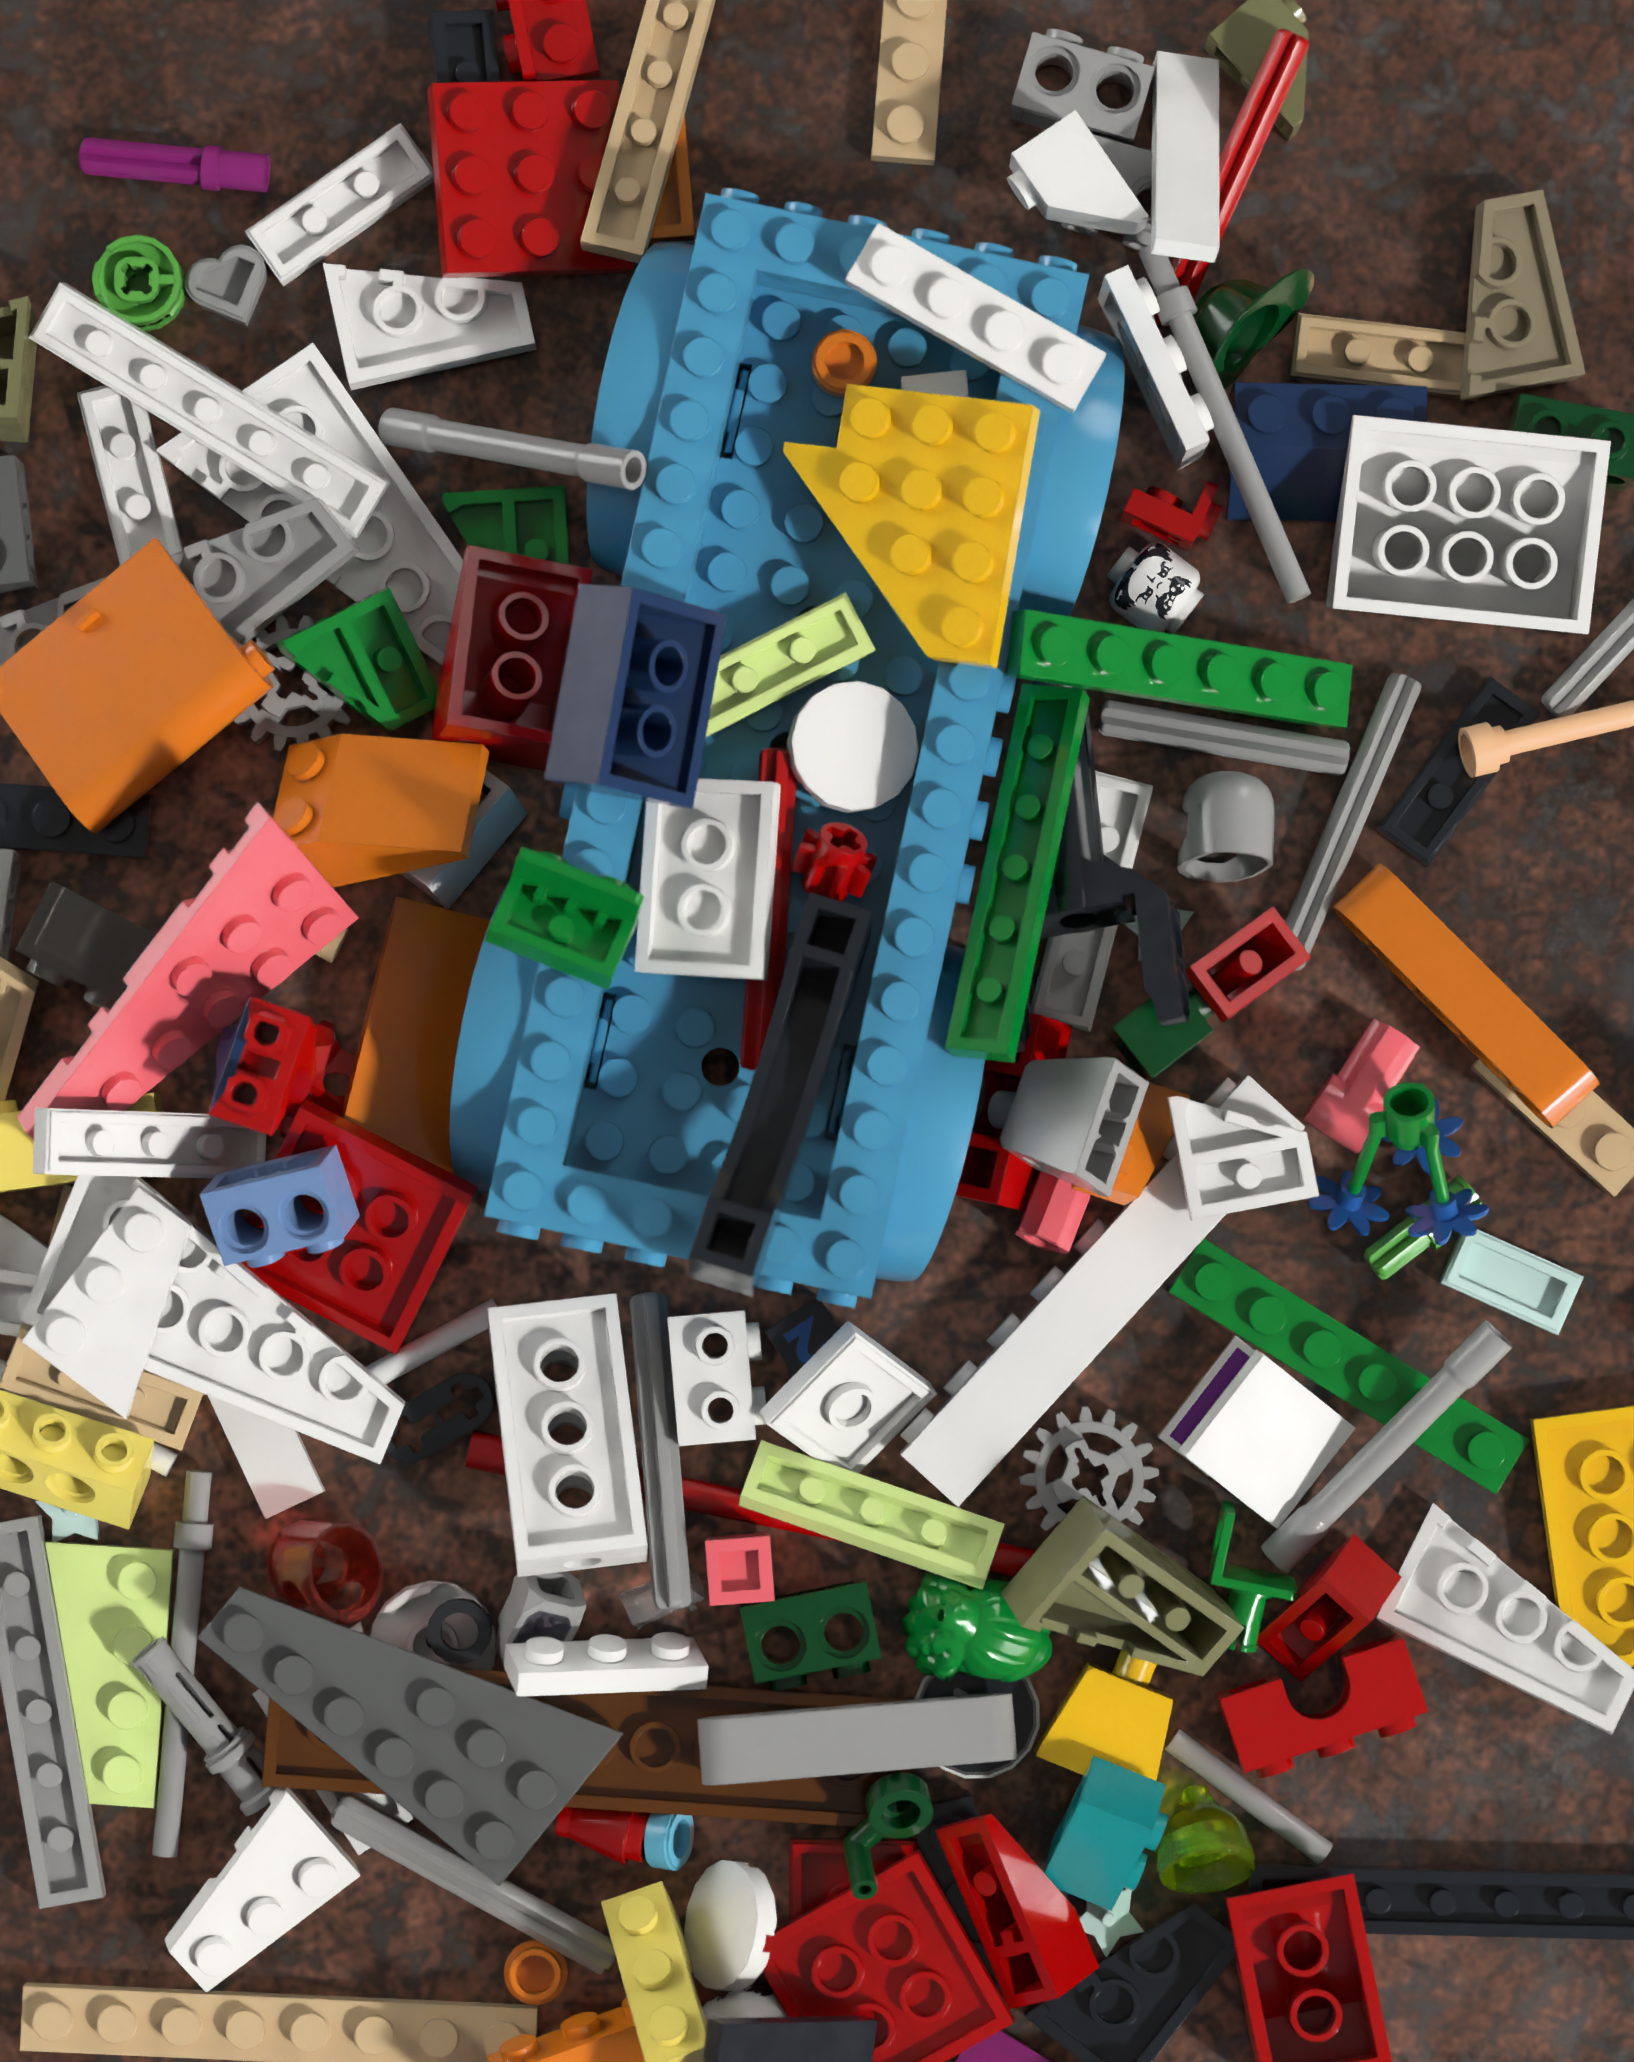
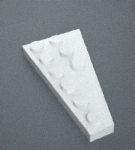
M311 343L248 386L243 392L391 482L360 536H351L361 551L325 580L355 602L381 589L390 588L419 650L442 667L463 559L315 344ZM183 432L156 449L160 456L248 522H253L299 504Z

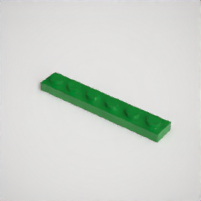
M1024 609L1012 612L1006 676L1335 729L1347 728L1353 665Z
M1022 684L945 1048L952 1056L1012 1063L1015 1061L1090 697L1083 688Z
M1203 1239L1191 1252L1167 1291L1383 1426L1430 1380L1429 1377L1206 1239ZM1458 1397L1413 1444L1493 1494H1497L1529 1442V1439L1463 1398Z

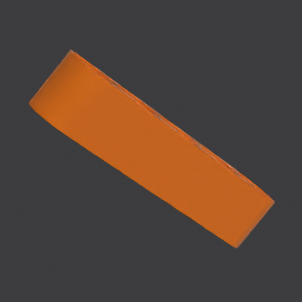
M1381 863L1376 865L1332 907L1350 931L1548 1127L1554 1128L1599 1085L1598 1079L1583 1061Z

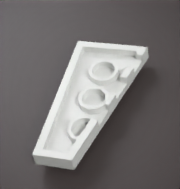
M1433 1503L1398 1573L1402 1578L1382 1605L1377 1615L1378 1621L1612 1735L1633 1693L1634 1669L1579 1623L1567 1616L1549 1601L1544 1594L1527 1580L1525 1581L1502 1562L1496 1554L1479 1540L1473 1538L1455 1523L1449 1515Z

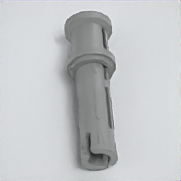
M164 1636L151 1642L133 1658L131 1665L138 1669L169 1707L170 1711L207 1753L204 1757L206 1769L211 1775L219 1773L242 1801L240 1810L243 1814L250 1816L270 1803L269 1797L276 1787L262 1786L264 1756L254 1745L256 1741L255 1734L250 1729L246 1730L244 1726L236 1728L208 1694L204 1686L194 1677L167 1644Z

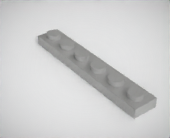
M35 1515L0 1522V1682L39 1909L103 1898L106 1895L92 1807L88 1800L45 1546L46 1540L42 1516Z

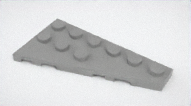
M316 497L247 523L244 528L212 540L205 539L184 547L183 551L172 554L171 557L226 632L243 646L360 552L361 549L325 502ZM105 578L59 594L58 598L27 610L20 609L1 616L0 666Z

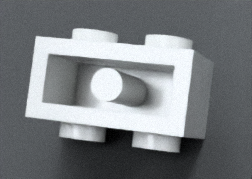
M745 1310L667 1317L678 1446L755 1440V1425L766 1424L759 1413L766 1404L765 1386L752 1387L750 1361L762 1360L759 1322L746 1323ZM719 1333L726 1338L728 1349L724 1355L714 1357L706 1352L704 1340L708 1334ZM719 1397L728 1399L733 1405V1415L727 1420L715 1419L709 1410L712 1400Z

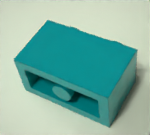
M1093 1756L1053 1836L1043 1869L1045 1875L1059 1890L1112 1911L1123 1888L1134 1891L1137 1887L1148 1857L1147 1854L1142 1853L1144 1848L1155 1851L1159 1845L1169 1817L1168 1814L1159 1811L1166 1785Z

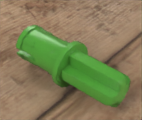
M1457 1175L1447 1184L1448 1191L1454 1195L1463 1189H1471L1473 1197L1470 1204H1482L1477 1199L1479 1198L1477 1193L1461 1176ZM1429 1200L1421 1204L1431 1206ZM1406 1209L1404 1212L1407 1218L1369 1246L1363 1257L1367 1265L1382 1280L1389 1278L1427 1247L1434 1250L1441 1247L1435 1243L1433 1233L1422 1237L1409 1236V1227L1417 1221L1408 1216Z

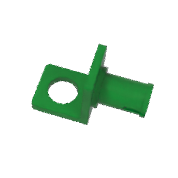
M1223 1500L1209 1559L1208 1574L1210 1584L1222 1586L1229 1590L1226 1602L1244 1626L1238 1641L1241 1644L1240 1651L1253 1653L1257 1651L1258 1647L1257 1639L1266 1599L1276 1597L1295 1601L1297 1587L1295 1579L1291 1576L1225 1563L1235 1520V1510L1233 1502ZM1237 1638L1227 1649L1235 1650Z

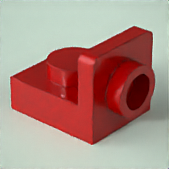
M1210 481L1206 482L1192 514L1180 509L1183 501L1170 492L1153 486H1149L1146 493L1134 488L1119 521L1188 552L1196 537L1208 541L1223 509V506L1212 502L1219 486Z

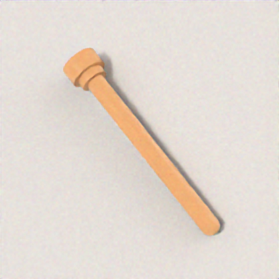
M1634 700L1505 731L1500 725L1491 727L1487 722L1462 727L1458 733V745L1464 768L1470 777H1478L1498 772L1500 764L1508 763L1511 755L1634 726Z

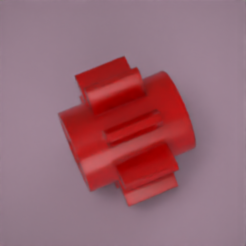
M832 822L825 824L821 828L820 833L810 828L806 830L802 843L799 845L791 870L804 874L801 884L808 895L811 892L843 902L849 893L858 898L862 897L876 864L877 856L865 852L867 840L858 829L848 824Z

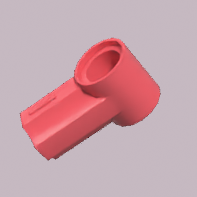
M1372 1018L1338 1073L1333 1072L1325 1081L1306 1111L1303 1121L1357 1155L1362 1150L1369 1132L1370 1114L1383 1111V1098L1386 1092L1399 1083L1420 1046L1392 1026Z
M1039 1171L1015 1235L1024 1239L1028 1244L1045 1251L1067 1255L1091 1195L1071 1189V1183Z

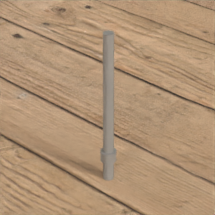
M1151 245L1146 246L1138 253L1157 296L1156 300L1160 309L1157 315L1162 326H1170L1195 388L1209 410L1214 424L1213 430L1287 604L1301 600L1310 595L1311 592L1193 317V314L1197 312V307L1188 286H1180L1168 256L1151 254Z
M186 1470L182 1520L175 1521L173 1547L179 1548L171 1649L193 1675L205 1550H212L214 1524L208 1522L212 1472L200 1470ZM166 1704L152 1855L178 1857L189 1731Z

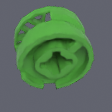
M142 235L121 237L106 246V251L99 261H95L92 282L95 296L100 304L143 331L162 328L173 321L184 306L187 292L184 271L170 249L155 238ZM160 319L163 320L157 325H151V323H155Z

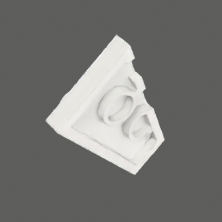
M323 263L347 379L351 390L537 350L522 282L471 277H426L406 275L404 271L380 269L379 272L346 269L345 265Z
M140 1185L21 1342L126 1419L129 1416L145 1363L148 1360L155 1339L154 1336L193 1223L143 1185Z
M275 1788L269 1797L271 1805L254 1828L247 1826L234 1844L236 1848L235 1854L217 1878H209L164 1939L169 1953L206 1993L361 1876L355 1862L289 1788Z

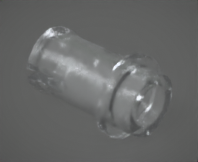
M690 1563L691 1603L687 1607L693 1612L697 1610L696 1603L707 1599L695 1567ZM652 1580L631 1590L620 1592L625 1610L636 1630L642 1629L643 1626L681 1610H662L654 1606Z

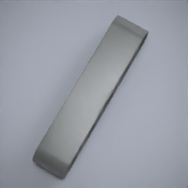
M986 1693L723 1715L697 1719L702 1785L738 1784L1017 1759L1012 1693Z

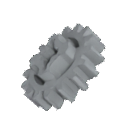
M281 615L276 619L275 632L268 634L263 629L255 636L257 639L256 644L270 659L275 670L281 674L287 673L290 676L296 677L303 669L287 656L276 658L269 652L278 647L276 642L312 625L313 619L310 616L303 615L298 629H291L285 616ZM306 671L302 676V680L317 700L314 701L306 695L300 696L294 692L288 695L286 699H283L286 690L280 684V680L276 675L271 672L268 677L273 684V688L267 692L266 698L261 703L262 708L259 710L256 703H254L234 720L238 726L254 721L256 725L252 730L250 738L257 744H260L271 734L274 736V750L282 754L287 750L290 740L302 743L310 741L312 737L317 735L321 738L332 736L333 733L330 727L335 722L349 728L354 723L344 711L347 703L335 694L334 697L330 696L323 690L322 684ZM311 711L319 716L316 720L301 726L282 725L283 723L286 724L293 714Z
M1080 1406L1077 1422L1070 1423L1069 1419L1060 1411L1055 1413V1421L1058 1427L1055 1432L1051 1434L1041 1427H1037L1034 1430L1037 1438L1043 1444L1039 1451L1023 1449L1022 1456L1029 1462L1034 1463L1033 1472L1021 1474L1018 1477L1020 1484L1035 1486L1036 1493L1031 1495L1024 1503L1028 1510L1037 1509L1042 1506L1046 1509L1047 1512L1039 1524L1045 1531L1053 1527L1057 1522H1061L1067 1515L1057 1504L1064 1503L1072 1498L1080 1500L1083 1495L1120 1522L1125 1518L1138 1525L1143 1522L1135 1506L1138 1501H1155L1156 1496L1143 1488L1145 1479L1159 1476V1469L1142 1464L1141 1458L1148 1455L1153 1450L1150 1442L1136 1445L1132 1443L1131 1438L1135 1435L1138 1427L1134 1422L1130 1421L1118 1430L1113 1427L1115 1411L1106 1409L1100 1421H1092L1089 1407ZM1092 1432L1108 1436L1116 1441L1120 1447L1106 1453L1093 1450L1088 1447L1081 1433ZM1060 1444L1066 1456L1060 1475L1046 1482L1047 1463L1055 1448ZM1076 1448H1078L1081 1456L1087 1459L1093 1466L1104 1465L1105 1473L1097 1478L1100 1486L1098 1491L1102 1497L1101 1503H1099L1096 1495L1090 1492L1084 1485L1074 1487L1071 1479L1079 1474L1077 1465L1079 1460L1074 1451ZM1131 1469V1483L1128 1493L1117 1507L1112 1497L1117 1477Z

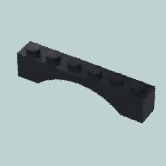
M809 892L789 953L773 1015L750 1089L728 1151L709 1194L688 1257L689 1278L751 1297L754 1295L871 937L873 912L871 910Z

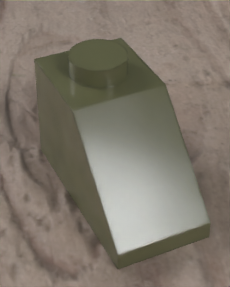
M1247 0L1209 33L1204 49L1213 59L1219 60V66L1247 96L1275 32L1279 29H1287L1308 40L1309 31L1303 25L1307 18L1295 0ZM1307 52L1273 124L1287 142L1298 133L1303 122Z

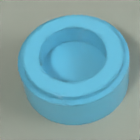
M651 1813L644 1835L646 1860L653 1868L679 1870L687 1862L692 1851L694 1842L693 1818L690 1815Z

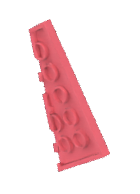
M259 802L244 819L250 828L232 851L222 848L208 866L214 875L196 898L182 900L124 976L123 980L128 987L111 1010L101 1006L88 1023V1027L93 1033L75 1056L62 1058L17 1116V1120L33 1140L35 1108L125 1111L131 1107L139 1098L219 1034L224 1027L236 1021L242 1015L249 996L258 999L264 997L358 919V916Z

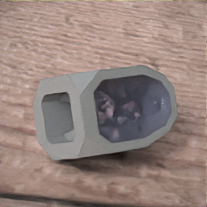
M567 1571L517 1577L516 1575L514 1577L511 1592L497 1619L499 1628L494 1648L503 1666L506 1643H526L527 1640L534 1637H551L559 1641H572L580 1627L587 1606L580 1581Z

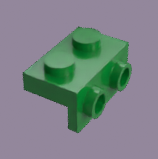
M523 847L516 857L512 876L488 927L485 941L609 990L636 927L644 896L639 892L633 891L626 883L610 876L598 877L571 866L559 855L545 851L535 852Z

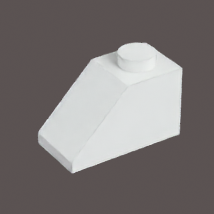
M1076 110L1011 154L1009 167L1013 174L1008 176L1007 180L1014 194L1027 210L1036 205L1047 220L1133 236L1145 229L1149 215Z

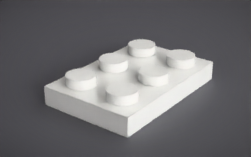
M1126 265L1104 276L1098 301L1114 336L1122 344L1128 366L1176 469L1179 470L1201 459L1210 441L1208 431L1214 428V424L1201 395L1196 393L1189 396L1182 381L1181 372L1186 371L1187 367L1177 342L1172 335L1162 338L1154 314L1159 313L1160 309L1150 284L1145 277L1135 280L1129 265Z
M698 778L693 809L646 802L640 893L644 896V900L638 917L634 972L768 980L781 784L776 782Z

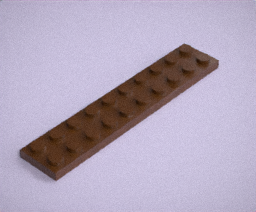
M453 1667L514 1691L506 1671ZM707 1685L706 1689L528 1696L624 1733L564 1807L857 1827L868 1817L865 1798L871 1785L886 1775L894 1773L911 1774L912 1769L738 1784L702 1785L697 1719L723 1715L913 1699L785 1690L772 1691L770 1689ZM269 1697L262 1786L388 1795Z

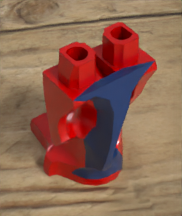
M249 996L239 1024H230L221 1030L216 1053L217 1075L215 1088L206 1114L269 1136H273L276 1129L279 1128L281 1138L285 1139L299 1107L306 1099L341 1116L345 1096H337L330 1093L325 1087L324 1080L327 1075L335 1073L345 1075L350 1079L355 1056L342 1048L334 1023L321 1020L318 1025H315L310 1015Z

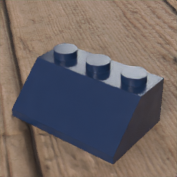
M1235 382L1229 393L1230 404L1281 522L1336 523L1353 415L1427 422V386ZM1227 463L1226 521H1252Z
M579 584L544 780L595 793L693 809L727 615L635 587Z

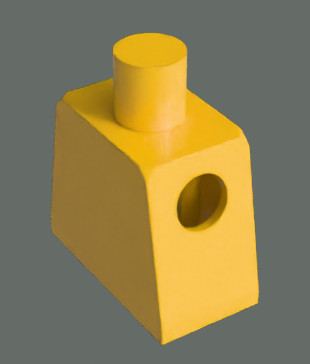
M1125 1650L1120 1651L1113 1671L1086 1661L1037 1739L1033 1749L1035 1755L1081 1775L1085 1774L1093 1756H1096L1156 1781L1173 1705V1699L1170 1695L1149 1687L1157 1664L1133 1658Z

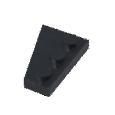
M1192 1900L1098 1962L1099 1968L1060 1998L1036 2003L1024 2011V2016L1082 2062H1153L1235 1957L1231 1930Z

